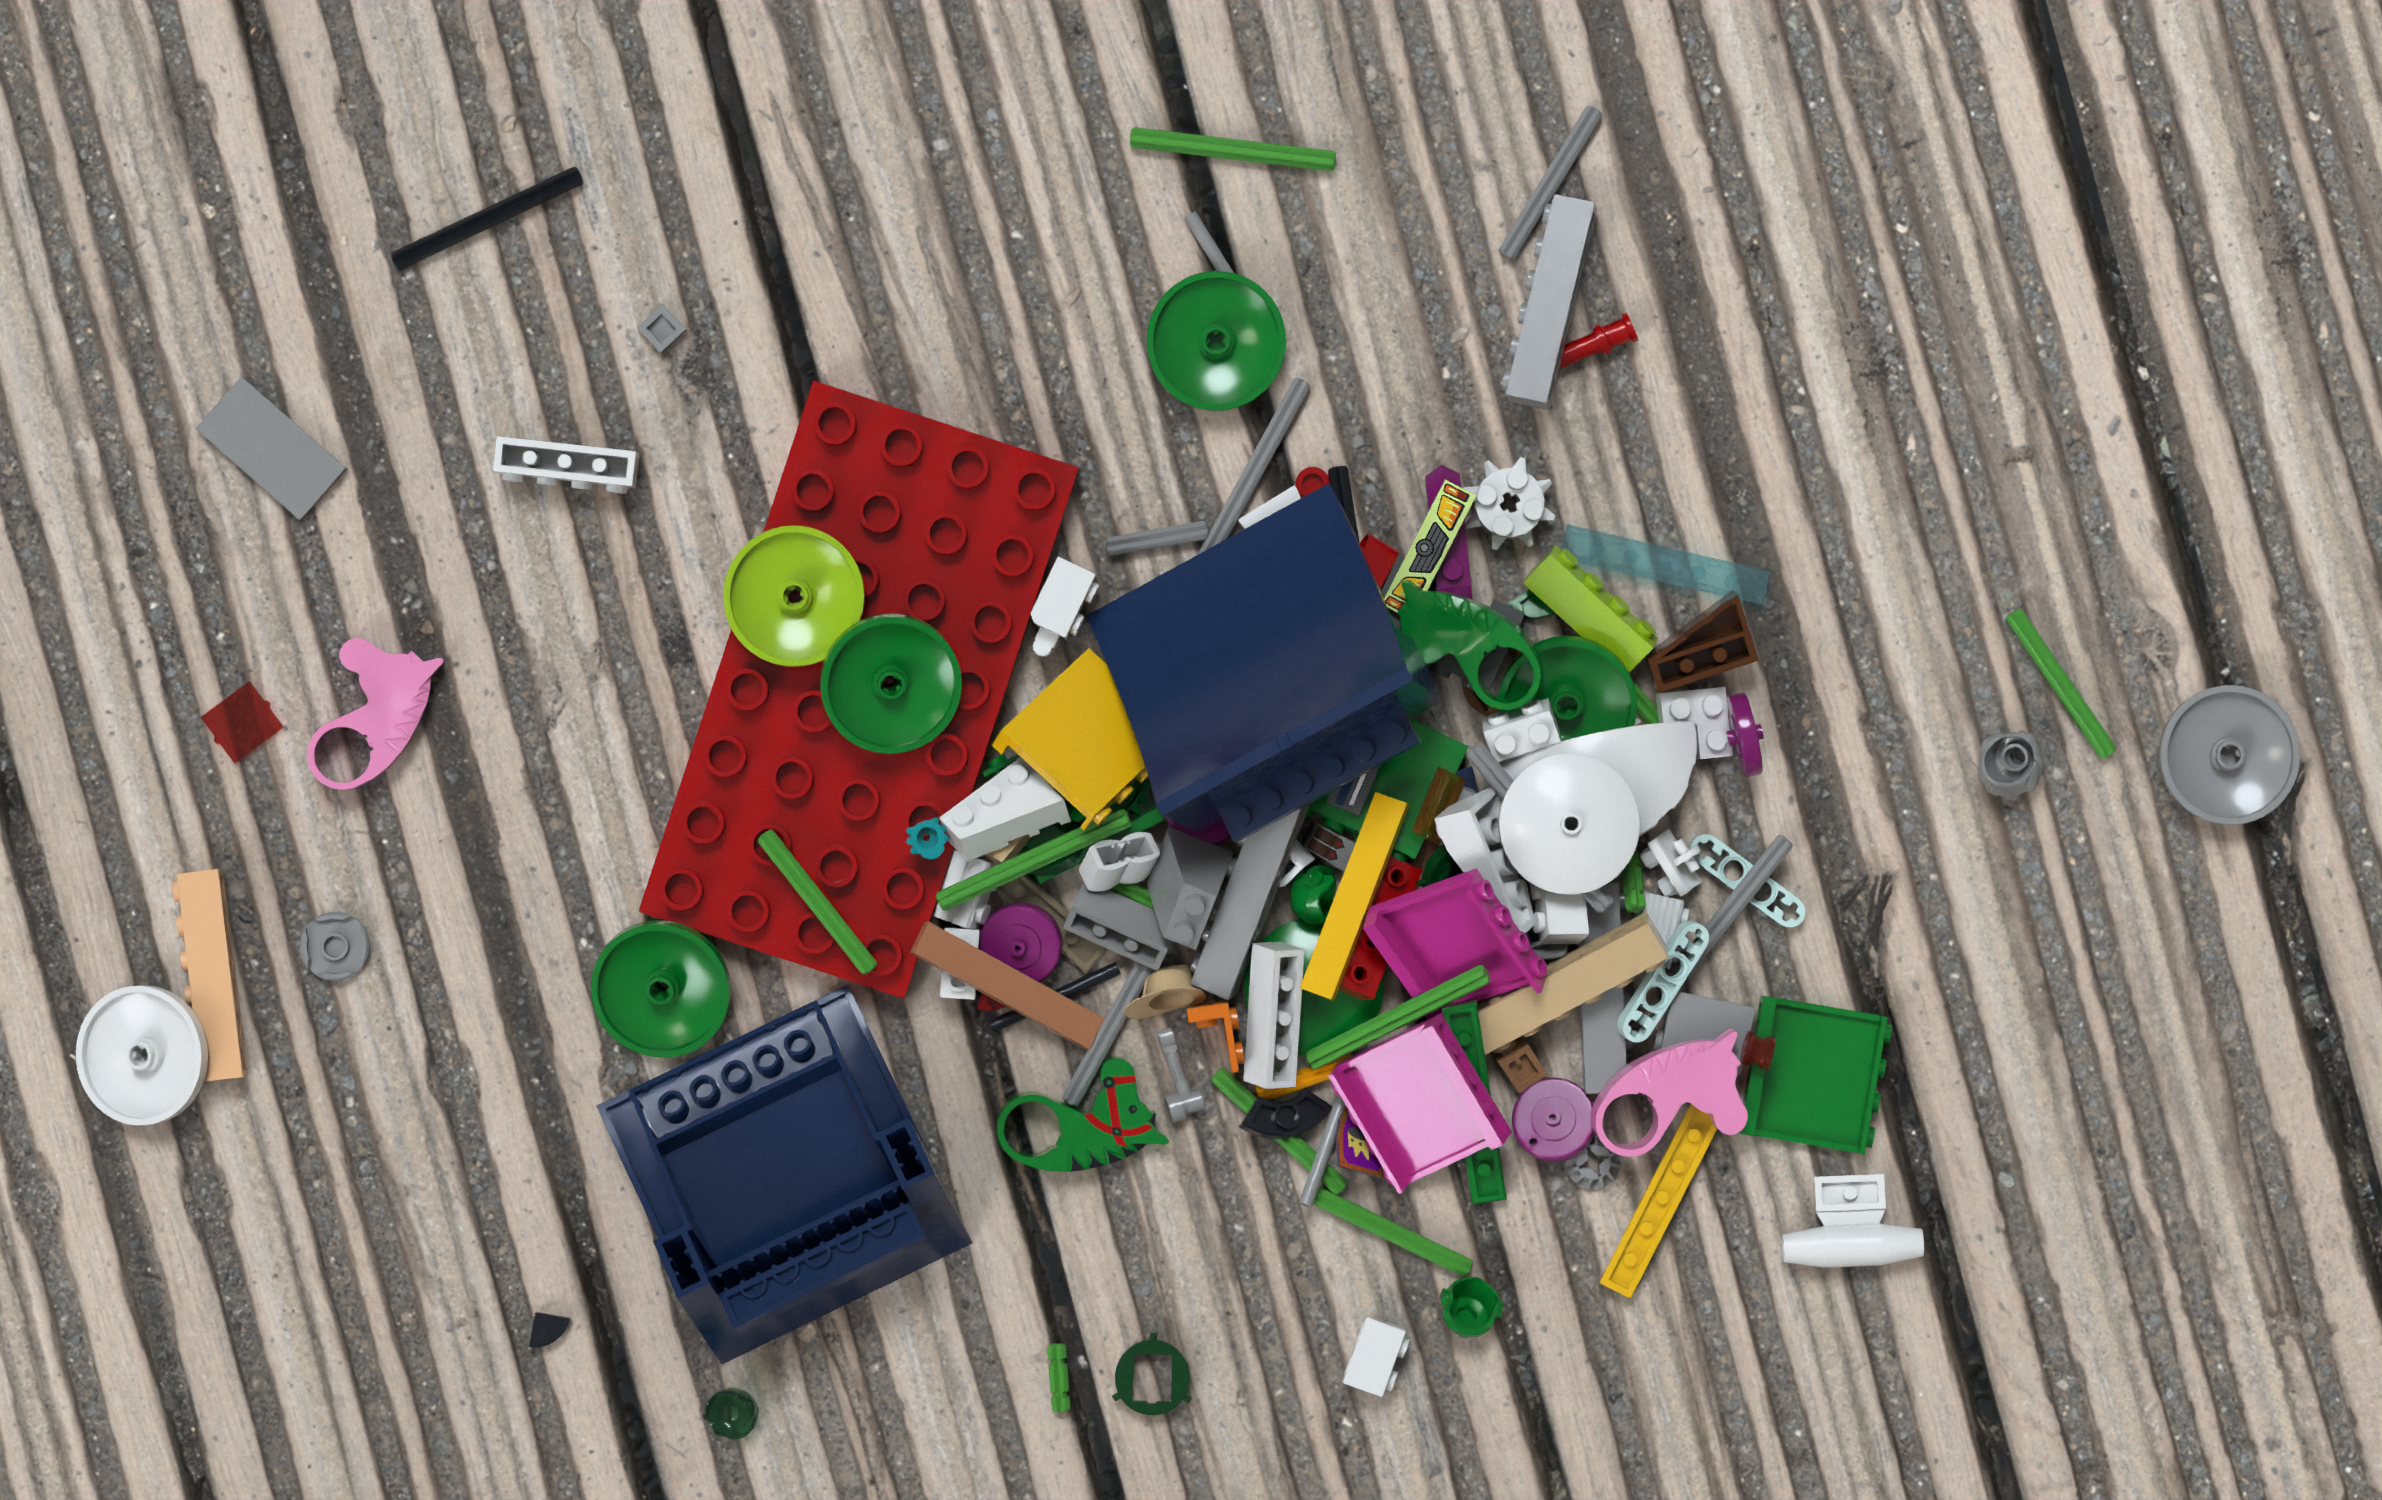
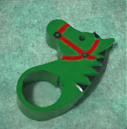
M1121 1056L1107 1057L1102 1062L1099 1075L1103 1086L1096 1092L1091 1108L1088 1111H1081L1040 1092L1027 1091L1014 1095L1007 1100L1001 1107L996 1121L999 1142L1003 1150L1011 1158L1036 1169L1055 1172L1081 1171L1104 1166L1129 1157L1147 1144L1165 1145L1169 1143V1140L1164 1134L1155 1129L1156 1113L1155 1111H1149L1147 1106L1140 1101L1136 1089L1135 1071L1130 1062ZM1040 1102L1047 1105L1056 1114L1059 1123L1058 1129L1061 1134L1054 1146L1050 1145L1044 1151L1034 1154L1020 1152L1013 1148L1006 1140L1004 1134L1006 1118L1016 1106L1022 1103Z

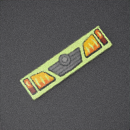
M1444 480L1384 597L1386 606L1389 609L1398 612L1407 601L1402 587V582L1406 579L1414 582L1422 590L1428 591L1476 495Z

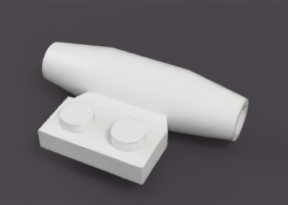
M1884 1174L1814 1177L1815 1213L1823 1226L1782 1234L1781 1238L1782 1259L1784 1263L1824 1268L1878 1266L1924 1256L1922 1229L1880 1224L1886 1210Z

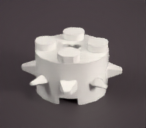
M1522 457L1519 458L1513 468L1501 470L1489 460L1484 462L1486 478L1479 486L1463 488L1476 495L1473 504L1475 514L1465 523L1467 528L1482 526L1487 533L1491 534L1492 549L1498 550L1505 539L1517 537L1528 547L1532 546L1531 529L1539 521H1551L1555 518V515L1544 507L1545 499L1543 493L1551 486V480L1536 481L1532 475L1526 473V461ZM1509 494L1510 498L1514 496L1518 502L1514 506L1515 512L1510 513L1508 509L1505 511L1501 509L1500 504L1504 501L1503 495Z

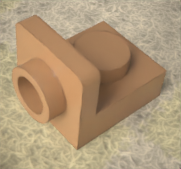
M1522 1036L1513 1040L1507 1049L1499 1053L1490 1052L1519 1094L1548 1075Z

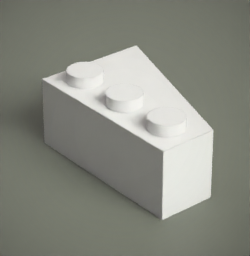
M1021 757L939 817L941 824L946 828L944 833L950 837L949 842L967 861L1009 846L1008 841L1029 834V837L1040 834L1039 829L1060 822V825L1071 822L1064 799Z

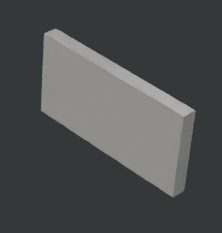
M242 376L195 428L300 521L304 519L347 470L344 465Z

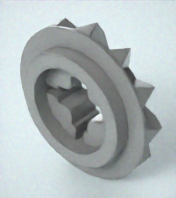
M1594 1134L1592 1141L1588 1145L1590 1151L1595 1156H1608L1599 1163V1176L1591 1167L1579 1168L1580 1165L1584 1164L1583 1162L1588 1160L1587 1149L1578 1156L1565 1161L1566 1170L1570 1178L1579 1186L1587 1189L1604 1188L1616 1179L1621 1167L1620 1155L1606 1148L1597 1138L1596 1134Z

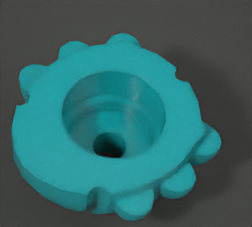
M937 817L931 820H924L922 823L919 822L914 827L906 829V833L910 835L906 839V843L912 845L910 849L911 854H921V857L925 859H936L943 853L945 848L943 845L949 841L950 837L944 834L946 828L944 825H939ZM924 835L929 836L928 841L923 840Z

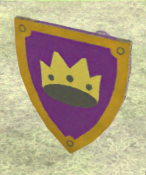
M1345 1105L1337 1124L1336 1152L1331 1153L1328 1164L1333 1168L1338 1166L1343 1169L1386 1179L1382 1165L1378 1158L1368 1150L1365 1142L1366 1138L1360 1128L1350 1120L1348 1108Z

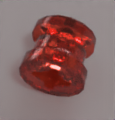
M1747 1031L1740 1056L1741 1065L1747 1066L1752 1063L1758 1065L1760 1069L1768 1071L1774 1053L1776 1037L1767 1036L1761 1038L1755 1032Z

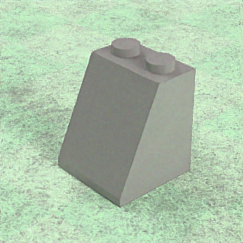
M1168 827L1159 850L1161 854L1150 873L1146 885L1163 938L1196 950L1234 852Z

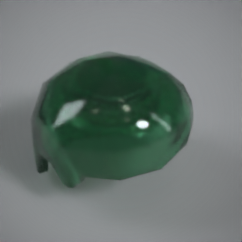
M738 1387L724 1388L718 1390L706 1401L703 1420L709 1422L715 1435L731 1440L745 1438L757 1426L759 1408L749 1392Z

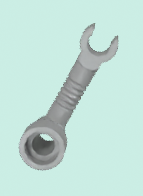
M1167 1028L1156 1033L1169 1069H1171L1170 1072H1172L1171 1075H1173L1172 1078L1177 1093L1164 1097L1171 1121L1176 1123L1187 1119L1186 1115L1205 1109V1105L1199 1089L1191 1091L1181 1063L1174 1034L1171 1028Z

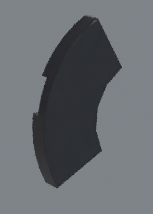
M1306 1088L1295 1098L1285 1102H1273L1258 1096L1239 1125V1128L1263 1138H1291L1313 1129L1330 1113L1333 1106Z

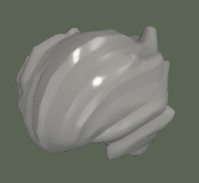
M2019 731L2005 734L1996 733L1986 738L1981 745V754L1978 762V776L1981 783L1985 785V790L1994 796H2005L2007 800L2013 799L2026 791L2033 792L2039 783L2043 768L2042 750L2039 747L2037 737L2033 733Z

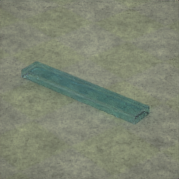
M1569 524L1566 525L1561 550H1569L1580 564L1723 597L1733 590L1738 594L1740 601L1763 605L1771 572Z

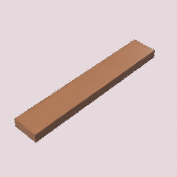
M929 921L924 922L910 951V954L1085 1050L1091 1048L1103 1023V1017Z

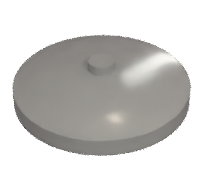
M2223 685L2212 687L2186 699L2168 719L2159 743L2160 771L2171 796L2190 814L2215 824H2244L2255 821L2272 812L2290 793L2300 766L2299 739L2287 713L2269 696L2244 686Z

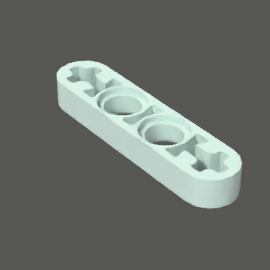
M1709 834L1696 836L1691 841L1689 849L1699 842L1705 844L1709 840L1713 843L1711 850L1715 854L1720 856L1722 850L1728 853L1719 862L1716 871L1711 868V865L1716 862L1711 857L1704 856L1701 859L1697 856L1699 853L1693 857L1698 865L1734 891L1754 865L1716 837ZM1731 860L1738 861L1743 867L1742 876L1735 881L1727 879L1723 872L1725 864ZM1769 877L1766 883L1771 888L1770 897L1765 901H1757L1753 897L1750 903L1779 925L1784 927L1798 926L1805 917L1806 909L1804 904ZM1778 891L1784 895L1779 899L1784 905L1796 904L1795 912L1798 914V917L1795 920L1788 918L1784 921L1782 919L1784 912L1777 906L1773 907L1772 912L1767 909V906L1775 901Z
M1691 920L1680 923L1666 943L1668 959L1665 960V963L1660 968L1646 974L1617 1021L1618 1031L1624 1038L1632 1042H1642L1650 1036L1708 945L1709 933L1703 925ZM1688 931L1695 932V936L1698 937L1696 943H1688L1689 940L1685 937ZM1678 946L1690 954L1686 957L1675 951L1676 947ZM1677 957L1680 960L1681 968L1676 975L1668 976L1665 972V964L1670 958ZM1652 987H1659L1662 992L1661 1000L1655 1005H1648L1646 1002L1647 991ZM1639 1005L1647 1011L1652 1012L1650 1016H1647L1643 1012L1637 1010ZM1631 1020H1638L1639 1025H1641V1029L1638 1032L1632 1030L1628 1025Z

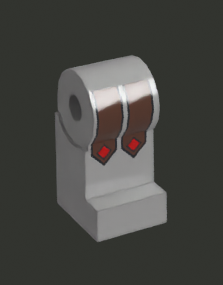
M1315 822L1302 846L1320 856L1329 864L1345 871L1356 842Z

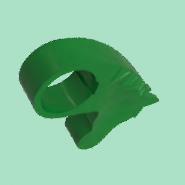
M1409 579L1402 582L1407 599L1397 612L1401 617L1402 632L1414 640L1426 664L1434 663L1448 653L1453 654L1478 697L1484 703L1496 709L1512 710L1528 703L1538 693L1544 680V663L1532 640L1517 624L1493 608L1467 597L1443 591H1424ZM1496 645L1517 649L1529 659L1534 677L1530 690L1524 696L1516 699L1500 698L1494 695L1485 685L1482 677V665L1487 654L1496 649Z

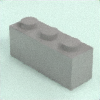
M1084 882L1063 926V929L1156 971L1159 970L1171 944V940L1162 936L1155 910L1111 890L1089 891Z

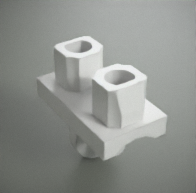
M1667 829L1648 842V847L1640 854V858L1646 867L1652 869L1660 864L1665 871L1666 876L1658 880V886L1665 897L1679 894L1681 897L1702 882L1696 872L1700 867L1693 857L1701 851L1699 846L1695 845L1688 849L1682 838L1679 840L1675 839L1670 829Z

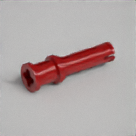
M1627 312L1622 314L1621 319L1604 326L1598 324L1592 329V333L1565 344L1559 370L1599 352H1602V354L1612 353V348L1628 341L1634 343L1639 341Z

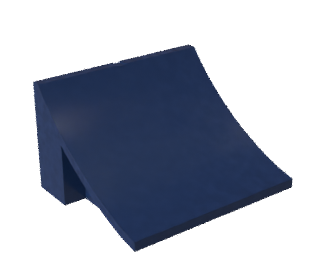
M1330 483L1086 616L1126 709L1145 763L1155 803L1161 815L1199 833L1223 820L1235 843L1421 744L1406 713L1415 717L1445 701L1414 640L1394 626L1366 556Z
M849 985L835 990L597 1105V1109L658 1237L653 1242L675 1294L721 1364H725L842 1307V1305L855 1301L973 1243Z

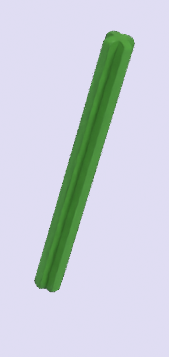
M1139 127L1132 128L1130 134V146L1139 149L1323 171H1333L1336 162V152L1332 150Z
M1120 808L1110 813L1100 825L1093 822L1085 831L1080 827L938 891L936 893L937 901L941 909L947 911L1130 827V818L1126 810Z
M1478 965L1307 1051V1062L1312 1069L1317 1070L1489 984L1490 974L1484 965Z

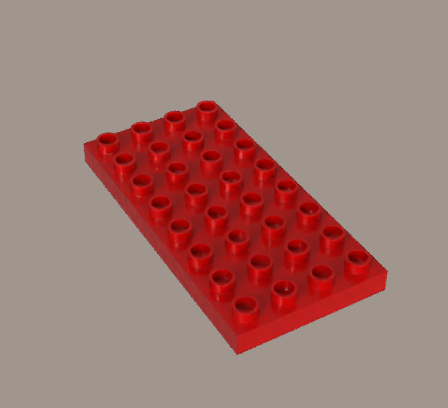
M813 380L763 532L782 526H805L830 535L849 551L861 572L865 591V603L861 620L881 614H902L920 619L938 630L950 644L959 663L962 690L958 708L947 727L936 738L922 747L896 754L877 753L863 749L846 739L835 728L826 713L820 690V676L824 661L800 667H788L770 663L759 658L744 647L731 629L638 912L666 921L681 923L696 931L903 999L906 998L919 960L918 957L910 954V951L924 922H931L937 902L936 893L941 890L953 849H955L947 841L943 845L945 847L943 853L936 859H925L921 857V854H911L910 849L912 845L906 843V839L910 837L906 833V829L914 827L917 823H922L924 820H931L934 817L939 819V817L974 792L1031 619V611L1037 601L1079 473V467ZM794 590L789 594V600L793 604L799 603L802 599L800 591ZM893 675L887 676L884 683H893L895 681ZM773 830L877 961V966L868 974H861L758 843V838L766 831ZM924 835L923 840L928 841L929 836Z

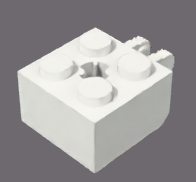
M1057 557L1031 611L1034 624L1040 627L1035 637L1036 641L1033 642L1034 645L1032 646L1035 655L1037 654L1038 657L1041 656L1042 658L1047 657L1053 652L1052 649L1055 648L1060 637L1067 640L1070 634L1077 635L1085 618L1080 614L1085 602L1090 605L1092 604L1100 587L1099 584L1095 583L1096 574L1061 557Z

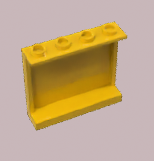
M1090 648L1000 731L992 744L1000 754H1003L1011 747L1086 817V820L1080 827L1083 831L1093 822L1100 825L1112 812L1109 806L1115 801L1118 804L1123 803L1134 790L1131 785L1137 780L1142 784L1149 777L1132 725L1110 669Z

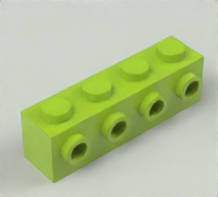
M1555 545L1535 565L1523 581L1526 587L1581 637L1596 641L1615 653L1625 664L1629 673L1654 648L1658 640L1654 628L1646 620H1638L1629 611L1628 604L1619 596L1615 595L1613 597L1605 590L1601 579L1594 573H1587L1578 565L1577 558L1567 549L1561 550Z

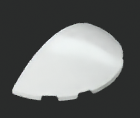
M1694 721L1637 725L1572 738L1507 759L1499 764L1514 780L1528 766L1553 755L1581 754L1602 761L1613 768L1631 789L1639 811L1640 836L1653 829L1657 825L1658 820L1670 809H1675L1684 796L1689 785L1688 781L1693 766L1696 763L1697 735ZM1568 817L1565 820V827L1571 831L1576 829V819Z

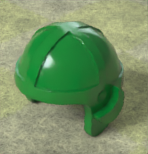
M1315 865L1304 870L1293 879L1290 889V905L1296 915L1306 923L1317 926L1325 923L1336 893V879L1333 870L1325 865Z
M1466 1277L1454 1281L1447 1289L1443 1288L1440 1294V1305H1443L1442 1318L1446 1326L1452 1332L1459 1335V1337L1468 1339L1469 1337L1482 1336L1491 1329L1495 1317L1501 1318L1503 1301H1500V1296L1496 1290L1481 1278Z

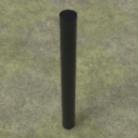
M1113 962L1054 991L1069 999L1120 975L1121 972L1116 962ZM1011 1010L989 1020L994 1032L997 1033L1027 1017Z

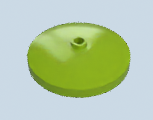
M782 526L759 534L737 553L725 578L723 602L725 614L733 633L751 653L773 664L800 667L824 661L835 640L846 629L861 621L865 603V591L862 575L857 563L849 551L836 539L810 527ZM794 590L800 591L801 601L799 603H791L789 594Z

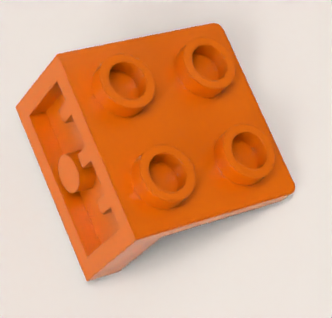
M1228 1000L1187 1007L1188 1022H1196L1197 1028L1216 1026L1217 1019L1224 1018L1232 1073L1239 1072L1238 1064H1244L1245 1061L1241 1041L1234 1042L1233 1030L1239 1029L1236 1007L1229 1008Z

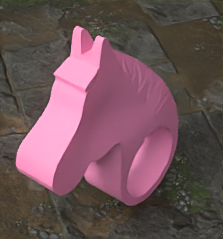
M361 638L350 639L344 643L339 652L340 661L349 671L359 674V683L368 698V702L365 706L323 725L312 736L308 745L307 759L310 770L317 780L336 790H352L373 781L389 769L410 743L423 717L430 695L431 677L443 665L444 660L442 658L423 662L412 651L409 654H389ZM339 728L354 729L364 737L367 736L365 739L369 747H373V750L370 751V762L366 771L359 778L346 783L334 782L328 779L319 769L316 758L317 748L322 738L329 732Z
M1728 1029L1714 1040L1699 1039L1676 1043L1652 1051L1618 1071L1605 1084L1592 1106L1591 1124L1597 1138L1615 1154L1627 1157L1642 1155L1656 1146L1681 1105L1685 1102L1691 1103L1704 1113H1709L1711 1122L1722 1133L1734 1135L1740 1132L1746 1125L1748 1114L1735 1085L1737 1067L1741 1064L1732 1052L1737 1032L1734 1029ZM1638 1093L1644 1096L1647 1095L1653 1110V1122L1648 1133L1639 1141L1631 1144H1619L1608 1139L1603 1129V1115L1608 1105L1622 1095H1637Z

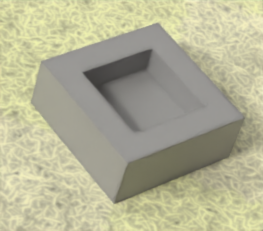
M663 304L637 327L661 354L687 331Z

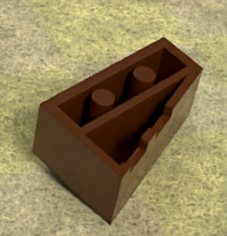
M1733 590L1654 647L1644 657L1653 687L1658 693L1759 661L1739 596Z

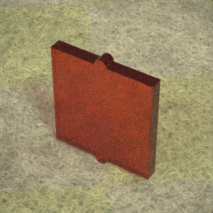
M251 681L201 716V719L215 736L214 742L221 744L234 763L240 761L284 728L271 710L270 701H265Z

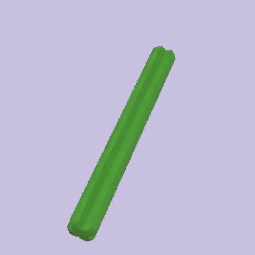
M2017 609L2006 617V621L2097 755L2100 758L2108 757L2116 750L2113 741L2024 611Z
M768 830L758 838V843L861 974H868L877 966V961L773 830Z
M1220 1068L1211 1079L1213 1084L1247 1114L1257 1098L1225 1068ZM1299 1136L1275 1139L1310 1172L1316 1155L1314 1149ZM1327 1163L1321 1183L1333 1194L1338 1195L1347 1186L1348 1182Z
M1324 1188L1318 1189L1313 1205L1460 1276L1466 1277L1473 1265L1471 1259L1345 1198L1335 1195Z

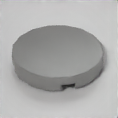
M329 912L317 916L305 928L301 935L300 952L304 964L316 976L323 980L340 981L353 977L363 969L369 958L371 943L366 928L358 919L348 913Z

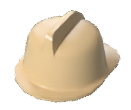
M1180 964L1162 967L1148 976L1144 983L1143 996L1127 1004L1124 1008V1015L1132 1019L1150 1018L1178 1008L1197 1005L1206 999V994L1202 990L1195 988V985L1190 984L1193 977L1188 965Z

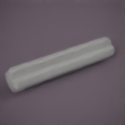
M1198 521L1108 537L1106 539L1107 552L1110 556L1206 540L1208 528L1205 521Z

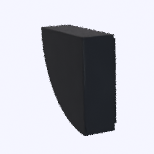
M536 1311L529 1347H542L556 1341L567 1329L571 1317Z

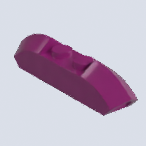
M1440 465L1425 476L1428 512L1444 480L1461 487L1460 473ZM1464 519L1434 580L1436 591L1454 593L1472 599Z

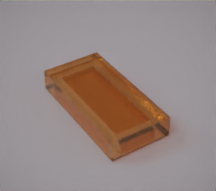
M1438 767L1411 832L1440 845L1442 839L1438 836L1434 819L1448 806L1457 803L1466 780L1446 769Z

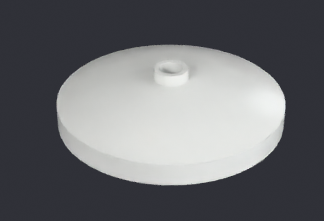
M1581 754L1553 755L1543 758L1524 769L1508 787L1500 806L1498 818V832L1502 849L1516 872L1530 884L1542 890L1564 895L1581 894L1596 890L1617 877L1633 856L1640 831L1638 806L1625 780L1613 768L1602 761ZM1568 817H1573L1577 821L1576 829L1573 831L1565 827V820Z
M149 985L129 986L107 994L88 1012L78 1034L76 1064L85 1092L104 1114L125 1124L150 1125L165 1122L176 1117L193 1102L202 1087L207 1071L208 1049L201 1023L186 1002L174 993L160 987Z

